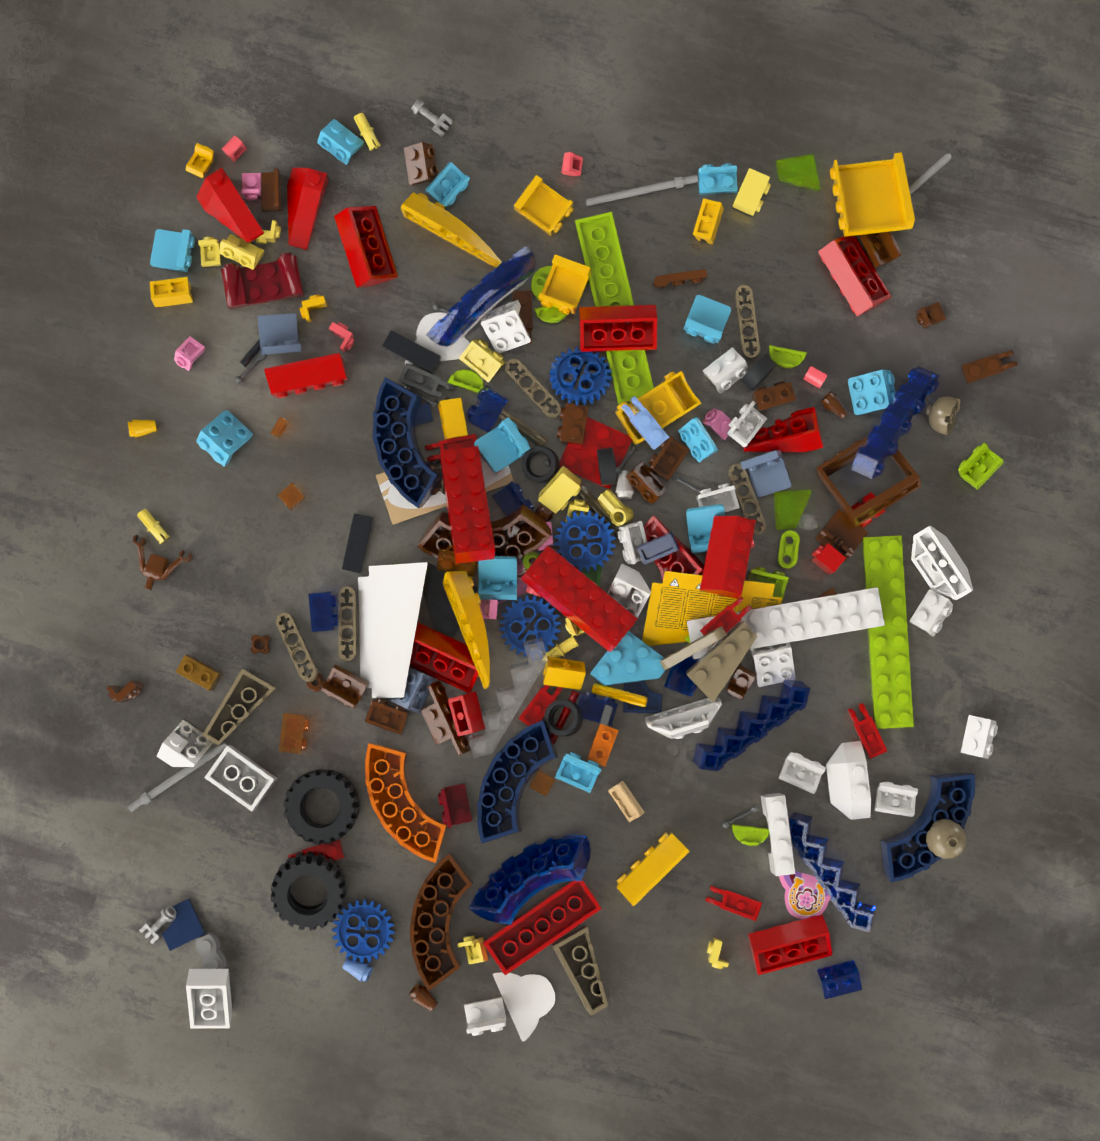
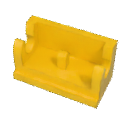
M703 198L693 231V236L697 240L701 241V239H704L707 243L714 244L724 211L721 202Z
M188 277L150 282L151 300L155 308L193 303V297L190 292L192 288Z
M461 398L440 401L438 409L444 440L467 436L468 432Z
M547 656L543 675H545L543 684L581 690L586 674L585 663Z

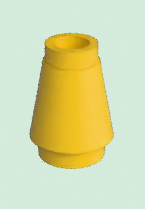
M132 419L131 422H128L130 437L135 436L137 438L157 431L155 420Z

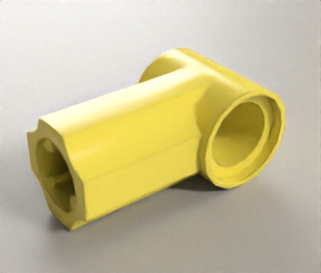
M607 489L598 497L597 502L610 515L614 525L620 526L632 521L634 516L633 510L629 506H625L610 489ZM620 512L623 513L624 520L620 517Z

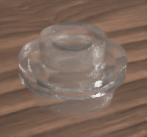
M802 515L798 522L805 530H813V528L818 526L817 518L812 515Z

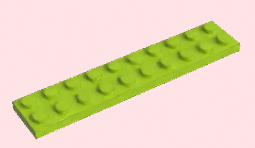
M612 212L575 220L585 266L591 268L589 284L595 307L634 305ZM645 350L605 351L618 405L625 401L630 403L632 402L631 398H639L654 388Z
M902 535L863 537L865 589L878 587L885 624L884 626L868 628L874 723L877 729L914 727Z

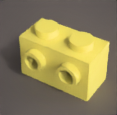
M749 168L732 207L752 216L755 211L759 212L764 202L760 199L763 194L767 195L771 186L768 183L770 177Z
M562 466L539 492L538 501L555 514L560 509L564 510L569 503L568 500L580 492L581 479Z

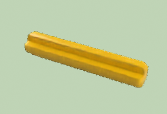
M594 683L592 687V693L641 707L647 705L648 698L642 695Z

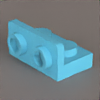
M725 163L721 167L707 164L699 168V195L737 193V166Z

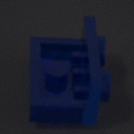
M487 385L485 389L481 388L477 395L478 400L476 404L470 406L467 415L469 422L489 432L508 399L493 391Z
M513 481L492 495L505 516L512 514L522 504L532 511L534 509L532 502L529 499L525 500L523 497V490L519 484H514Z
M331 591L308 594L312 632L335 630V626H338V616L334 614L333 608L337 606L336 596L332 595Z
M690 656L672 666L664 687L692 697L697 685L687 676L686 671L699 659H693Z
M585 691L584 695L580 694L578 706L581 708L583 719L600 723L604 706L608 705L613 708L608 726H612L618 704L614 703L615 699L604 696L603 700L596 698L597 694Z
M853 960L817 970L824 999L862 990L860 974Z

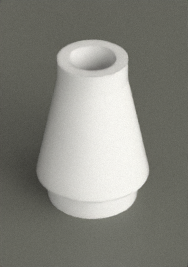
M622 471L618 476L615 494L619 500L632 499L634 494L633 486L625 477L630 471Z

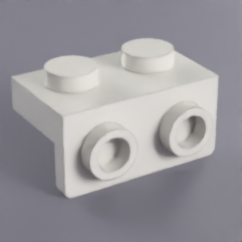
M732 347L702 371L721 394L739 379L743 378L749 371V367L746 361Z
M752 401L749 405L745 404L739 411L741 416L739 418L735 416L728 425L731 428L727 434L744 448L767 420L764 415L753 407L756 404L755 401Z
M729 483L718 486L719 489L711 491V488L702 490L700 495L696 496L699 507L723 504L725 512L740 508L735 493V485L730 486Z
M642 521L619 526L618 538L623 543L624 550L622 554L624 560L628 564H636V562L642 561L636 549L637 546L647 542Z
M929 589L910 619V623L934 637L941 630L944 619L951 614L953 604L948 598Z
M969 715L961 753L988 759L989 755L993 752L992 741L993 737L997 734V722Z
M790 752L784 761L779 779L814 794L826 767L817 761L804 758L799 753Z
M892 782L880 783L876 789L875 811L913 817L918 789L910 785H894Z

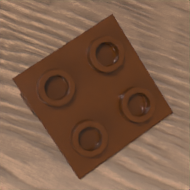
M838 509L815 539L822 545L829 543L846 557L843 561L845 563L863 541V537L868 535V532L859 525L856 527L851 519Z

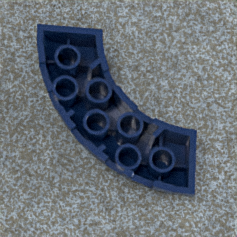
M385 377L376 397L377 401L375 411L373 412V441L378 461L389 478L388 480L408 502L417 508H421L429 500L442 478L426 462L416 440L415 418L423 398ZM393 416L398 417L400 422H394Z
M544 720L522 730L510 739L493 758L482 780L479 801L477 803V823L481 844L522 831L519 821V806L524 788L538 769L558 758L551 734Z
M962 772L930 776L929 798L919 818L904 832L894 837L880 840L883 867L889 882L913 877L923 870L926 871L932 864L942 859L929 850L926 843L927 832L930 831L934 822L941 819L952 820L965 829L964 826L968 816L971 815L972 801L975 796V774Z

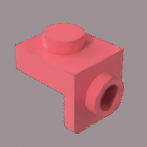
M332 322L329 330L344 339L340 349L345 353L347 349L350 350L355 341L353 339L354 335L348 331L346 325L340 322L338 324Z

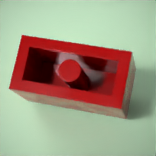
M827 543L825 545L821 544L813 551L812 555L814 557L811 561L829 575L838 569L846 557Z
M476 691L448 699L457 736L486 729Z

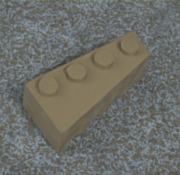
M742 620L686 671L687 676L714 703L758 636Z
M242 668L202 736L220 745L276 686Z
M583 926L551 944L586 1011L588 1014L593 1015L607 1007L608 1003L598 971L588 927Z

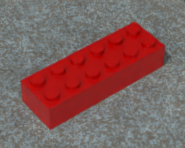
M479 446L440 450V464L455 562L457 564L494 559L495 545Z
M549 545L521 578L525 584L608 652H611L638 619Z
M583 879L582 881H569L515 918L511 925L506 924L483 941V944L503 974L507 975L602 908Z

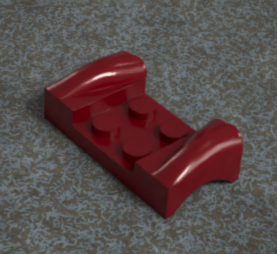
M283 253L277 261L256 265L253 270L248 267L240 268L235 263L225 264L224 268L221 269L227 307L231 310L304 296L297 257L292 255V253Z

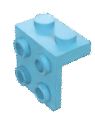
M162 229L156 230L150 260L151 266L188 273V267L192 263L191 251L195 246L193 233L190 230L184 229L182 233Z
M697 295L683 330L689 335L701 336L707 342L719 343L731 308L704 296Z
M878 370L848 379L855 415H862L882 409L898 408L899 397L894 389L895 378L891 370Z
M225 410L200 431L196 442L216 462L225 467L230 462L233 453L249 441L253 433L234 415Z
M509 417L503 420L498 427L474 442V446H479V453L494 473L501 471L530 450L527 439L522 437L517 425Z
M697 417L678 430L681 439L687 444L692 456L696 458L698 463L718 451L715 443Z
M723 504L686 510L688 540L692 553L707 551L714 516H725Z
M495 556L491 560L478 561V595L480 600H517V558L514 556Z
M573 752L565 754L555 778L591 793L596 778L602 770L598 767L599 764L588 760V762L580 760L581 756Z

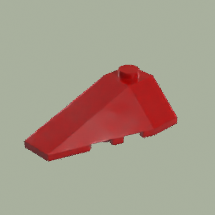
M815 407L791 413V417L783 421L778 419L774 421L775 425L768 428L761 427L745 448L743 447L744 452H773L776 450H781V452H807L824 448Z

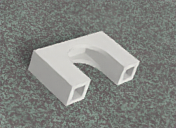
M781 793L761 795L762 810L767 819L771 842V852H768L770 871L775 876L795 874L785 795Z

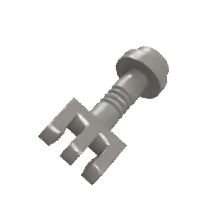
M417 99L411 108L413 113L416 115L421 113L435 125L432 127V130L443 137L445 133L439 128L441 127L447 131L449 127L444 121L450 125L454 121L444 113L438 118L423 106L425 102Z
M171 906L163 908L161 910V917L154 924L148 921L139 931L143 933L147 929L149 932L145 937L148 939L153 935L154 937L150 941L153 945L162 936L159 929L167 921L172 922L176 918V910Z

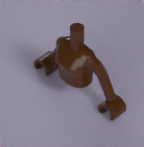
M138 535L133 537V542L138 548L140 571L147 577L144 586L147 590L151 591L155 580H165L182 561L190 562L193 558L191 552L187 558H183L185 551L182 550L179 554L180 557L167 567L169 559L151 553L145 565L143 546L146 544V539L143 537L142 541L137 543Z

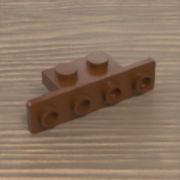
M440 681L429 684L428 689L435 703L421 709V712L436 745L451 739L459 756L471 751L469 741L465 735L457 736L444 686Z

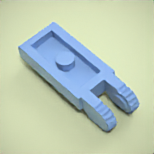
M636 397L631 398L632 404L639 412L634 415L626 404L622 406V409L650 447L655 450L669 437L649 411L643 407Z

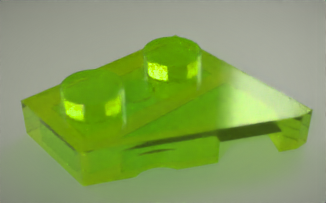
M814 154L776 160L779 181L793 183L799 187L811 188L813 191L820 190Z
M811 490L778 491L774 493L776 530L796 529L811 495Z

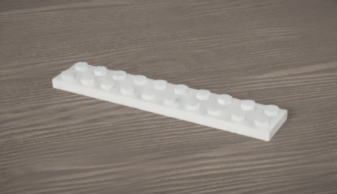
M878 587L752 609L741 618L758 636L750 649L885 625ZM715 616L687 621L690 643L704 636L699 630ZM720 640L693 654V659L703 657Z

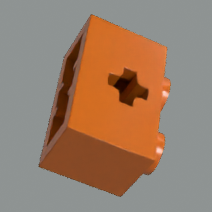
M599 724L587 760L594 761L605 767L619 730Z

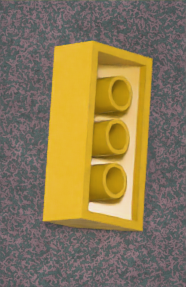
M665 832L658 839L660 843L655 848L651 846L644 853L645 857L641 861L638 859L631 865L630 868L632 870L627 875L623 873L616 880L618 882L616 888L633 906L690 852L672 832L669 834Z

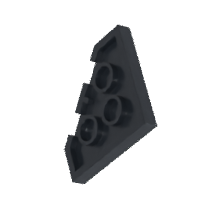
M427 562L423 594L436 631L454 638L459 624L443 586L446 571ZM473 586L474 593H477L478 587Z

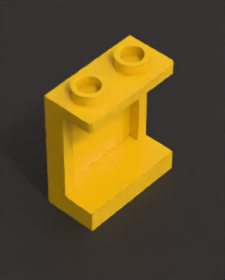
M537 175L514 204L515 211L550 236L561 229L563 225L561 223L565 217L568 218L574 210L572 208L573 201H568L551 189Z
M554 255L552 268L542 293H539L538 299L541 305L547 308L553 306L558 308L561 313L567 315L569 313L575 314L590 278L591 268Z

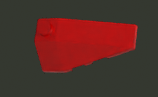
M223 168L205 178L196 198L206 213L216 218L218 222L222 225L224 224L247 243L264 234Z
M292 168L287 184L289 246L307 251L328 185L329 178L327 173L310 168Z
M654 515L643 526L647 542L671 532ZM673 534L680 549L654 561L662 575V581L665 571L702 575L704 564Z

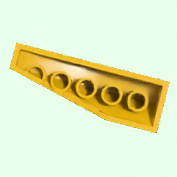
M413 192L401 205L402 214L407 219L500 271L504 269L503 263L492 249L466 224L444 210L445 207L438 202L434 204L428 201L429 198L426 195Z
M466 571L446 572L443 580L444 589L483 687L487 689L490 684V658L485 623L479 606L481 604L478 593H474L472 588L474 586L471 576H467Z

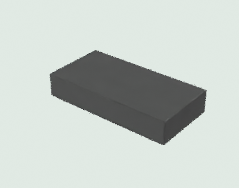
M604 706L600 724L608 725L613 710L612 706Z

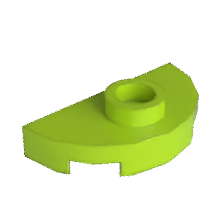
M552 266L540 268L534 273L531 280V290L538 301L539 293H542Z
M542 306L534 309L535 314L540 320L550 324L558 323L567 316V314L561 313L558 308L553 306L551 308Z
M769 345L771 359L777 366L782 368L798 366L807 354V352Z
M458 370L447 381V383L484 394L483 381L472 370Z
M732 824V831L736 839L748 846H757L769 836V828Z

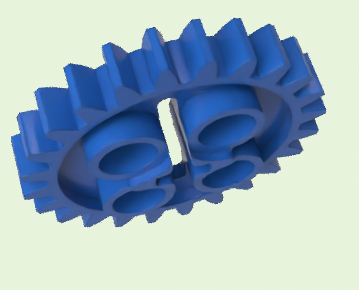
M576 346L574 352L568 348L567 354L561 352V358L555 357V362H552V369H550V382H552V389H556V395L562 393L561 400L569 398V404L572 400H575L577 406L579 401H582L585 406L587 400L593 404L594 398L600 400L601 395H606V389H609L612 377L610 376L611 370L608 369L609 363H604L605 357L599 358L600 352L596 354L580 352ZM586 362L587 365L584 368V375H581L577 389H573L577 383V377L580 376L582 367ZM577 363L579 366H573L571 364ZM589 370H595L597 372L591 373L589 372ZM565 379H570V380H572V381H571V382H566V381H564V380H565ZM585 385H586V386H589L590 388H589V389H584L582 386H585Z
M591 510L587 512V515L580 511L579 516L573 512L572 519L566 516V523L560 521L563 527L556 528L560 535H554L555 538L559 539L554 545L560 547L556 552L562 553L561 556L574 567L578 566L580 572L583 567L589 572L591 566L596 571V564L603 567L602 560L609 561L607 554H614L610 547H616L615 544L611 543L616 537L610 536L614 529L608 530L611 523L604 524L605 517L603 516L598 519L597 512L594 516H591ZM592 525H596L599 529L598 534L595 536H591L588 533V528ZM572 527H577L580 531L579 536L576 538L569 536V530ZM583 536H586L587 539L602 538V541L588 542L587 546H584L583 543L568 544V541L582 540ZM594 544L599 545L601 548L600 553L597 555L590 553V547ZM575 546L580 547L582 550L581 555L578 557L571 555V549Z
M526 595L525 601L518 597L519 603L516 604L514 601H511L513 607L506 606L505 608L508 613H501L505 617V620H499L500 623L504 624V627L499 628V630L505 632L501 638H507V641L504 643L505 645H512L510 651L514 648L517 649L516 655L523 651L524 657L527 656L528 652L531 653L532 657H534L535 652H538L541 656L542 649L548 652V645L554 647L552 639H559L555 636V633L561 632V630L556 629V626L560 625L561 622H555L559 615L552 614L555 608L549 609V602L544 605L543 598L538 602L536 601V596L529 600L528 595ZM531 607L534 610L532 618L524 617L523 610L525 608ZM538 613H541L542 615L533 625L535 630H529L522 640H519L518 637L527 627L525 623H530ZM542 619L549 622L548 629L544 631L538 628V622ZM514 622H519L522 625L521 632H512L511 625ZM530 634L535 635L537 638V642L534 645L526 643V637Z
M357 899L355 906L349 902V909L343 906L342 911L344 914H337L340 920L333 921L337 925V927L332 928L333 932H337L332 937V939H338L335 947L342 946L340 953L346 951V958L352 955L353 962H355L357 957L360 958L361 963H363L365 958H367L368 962H371L372 956L378 960V953L385 955L383 948L390 949L391 946L387 942L394 941V938L390 937V935L395 934V930L390 929V927L394 926L395 923L388 921L392 915H385L388 910L387 908L382 911L380 910L381 903L375 907L374 900H372L370 905L367 904L366 899H364L363 904H360V901ZM351 916L358 917V925L350 923L349 919ZM376 917L379 920V924L371 926L369 918ZM362 926H365V930H380L381 933L366 932L365 935H362L361 931L347 932L346 929L360 930ZM349 936H356L359 941L358 944H350ZM368 937H376L378 944L375 946L370 945Z

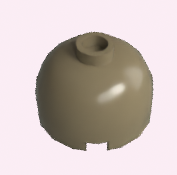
M943 396L936 399L933 405L929 404L926 415L929 416L928 421L933 430L945 435L952 432L957 421L956 411L959 412L960 399Z
M941 819L934 822L930 831L927 832L926 843L929 850L936 856L943 859H953L965 850L967 836L964 829L958 823L949 819Z

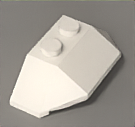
M928 526L913 536L911 560L931 590L955 600L973 590L968 568L945 535L932 526Z
M719 697L716 698L714 703L709 698H705L644 717L648 728L668 738L680 739L685 737L686 734L692 732L700 733L705 728H708L722 703Z
M861 741L841 743L826 763L830 803L851 820L870 818L871 794L867 762Z

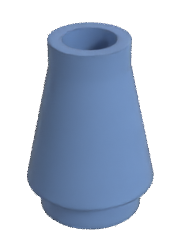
M348 958L343 965V969L360 982H367L373 971L370 964L359 961L353 962V960Z

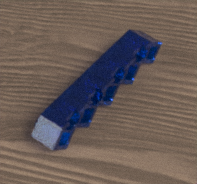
M920 366L910 371L908 382L906 385L902 384L895 394L894 404L887 406L881 415L880 425L873 427L867 437L866 446H861L858 450L851 470L870 479L883 473L885 458L896 453L899 446L897 443L899 437L910 431L912 417L923 411L926 402H924L926 395L935 392L938 388L939 381L937 380L939 374Z
M785 679L781 697L763 695L759 713L741 711L737 729L719 727L715 745L697 743L693 762L699 769L719 771L729 760H734L745 752L746 748L751 744L757 743L767 736L768 732L773 728L779 727L789 720L792 714L804 709L807 705L810 688L803 681Z
M793 813L789 819L791 843L797 849L799 856L812 870L814 877L821 887L827 891L836 908L842 912L848 925L854 929L870 932L874 924L877 906L858 902L860 884L842 880L845 861L826 857L829 839L810 835L812 816Z

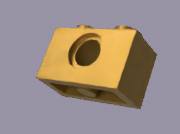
M184 655L175 671L209 691H213L222 673L189 655Z

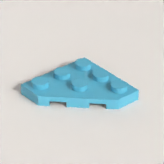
M628 631L611 652L607 651L590 675L604 686L659 679L665 672L659 662L664 657Z

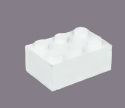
M231 745L226 746L204 777L250 811L256 810L277 780L274 775Z
M189 969L186 990L190 1028H230L232 1002L229 969Z

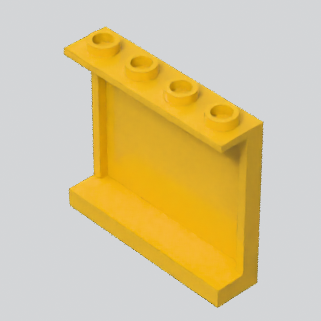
M902 152L894 153V157L891 160L838 165L837 160H834L833 167L830 168V178L834 179L835 183L833 185V195L837 196L836 211L840 213L839 228L843 230L844 237L913 228L915 217Z

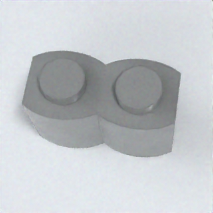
M210 932L197 938L196 948L203 957L204 969H226L227 961L225 955L220 950V941L214 932Z

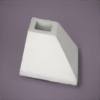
M621 564L607 592L608 595L637 618L651 593L640 572L624 564Z
M182 720L162 743L157 757L172 767H194L214 742L203 737V732Z

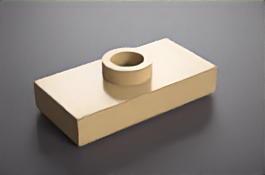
M624 781L608 790L629 822L645 813Z

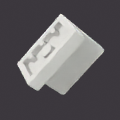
M518 300L491 309L481 320V325L494 350L499 353L522 346L531 341L519 317L521 305Z
M789 642L750 649L754 659L758 687L795 680L792 649Z
M502 997L464 1004L468 1024L467 1034L472 1033V1036L481 1035L484 1033V1030L491 1029V1032L503 1030V1027L506 1026L507 1019Z

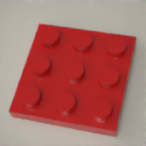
M587 417L583 445L568 443L559 461L560 467L564 466L572 473L581 476V478L603 488L610 489L612 484H601L597 449L612 447L617 468L621 465L632 439L627 434Z

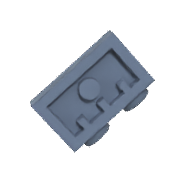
M295 313L258 316L262 355L301 352Z
M781 450L740 462L742 469H747L756 498L792 487Z
M409 667L404 697L385 699L420 714L430 693L428 685L434 683L435 678Z

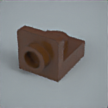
M939 302L920 308L916 315L919 325H922L924 329L946 320Z
M739 665L729 681L726 691L733 697L743 700L757 674Z

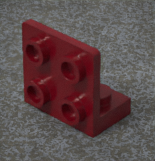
M465 783L441 788L438 799L439 804L444 806V812L442 813L443 824H447L448 828H451L453 825L471 822L472 816Z

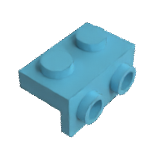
M333 119L321 130L317 143L347 165L350 162L351 156L363 146L364 141Z
M449 162L425 191L436 202L447 207L455 202V196L460 191L462 192L467 188L470 177L464 175L452 162Z

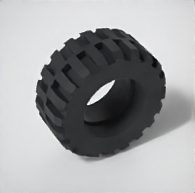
M318 769L305 773L291 784L290 789L287 790L286 800L283 805L285 807L284 816L288 820L287 825L294 830V834L297 837L300 836L306 842L320 845L337 841L353 828L358 818L360 801H358L357 790L354 789L350 780L348 781L343 774H339L334 770ZM318 788L331 790L338 797L340 803V810L336 819L325 825L313 823L304 812V801L307 795Z
M301 852L296 854L294 858L292 856L288 858L286 863H282L271 886V902H274L273 908L275 912L280 913L279 918L282 921L285 919L289 921V926L293 927L295 924L299 926V930H304L305 927H309L310 930H316L317 926L321 928L327 926V922H333L336 919V915L340 914L347 892L345 875H342L340 866H336L332 858L326 859L322 853H319L318 856L314 855V852H308L307 855H303ZM304 875L319 878L327 887L326 899L316 906H305L298 903L291 894L293 881Z

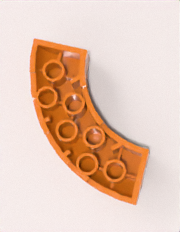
M368 743L365 758V782L374 812L386 831L401 846L425 860L436 863L447 824H443V822L427 814L413 798L405 773L407 752Z

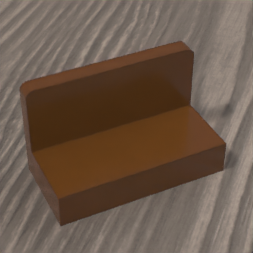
M274 169V172L261 173L262 212L282 211L281 173L278 169Z

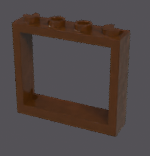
M882 428L873 433L870 432L861 441L854 442L851 447L838 452L835 457L824 461L822 465L817 467L818 477L856 527L921 487L919 475ZM882 444L907 478L853 511L828 476Z

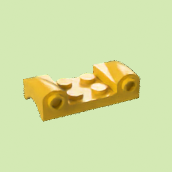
M682 371L678 373L670 372L664 376L665 381L637 398L661 428H664L702 404L690 389ZM625 401L617 406L618 410L615 413L636 445L645 439L630 422V418L624 412L622 406L624 404L628 405L634 415L639 410L632 402L627 403Z

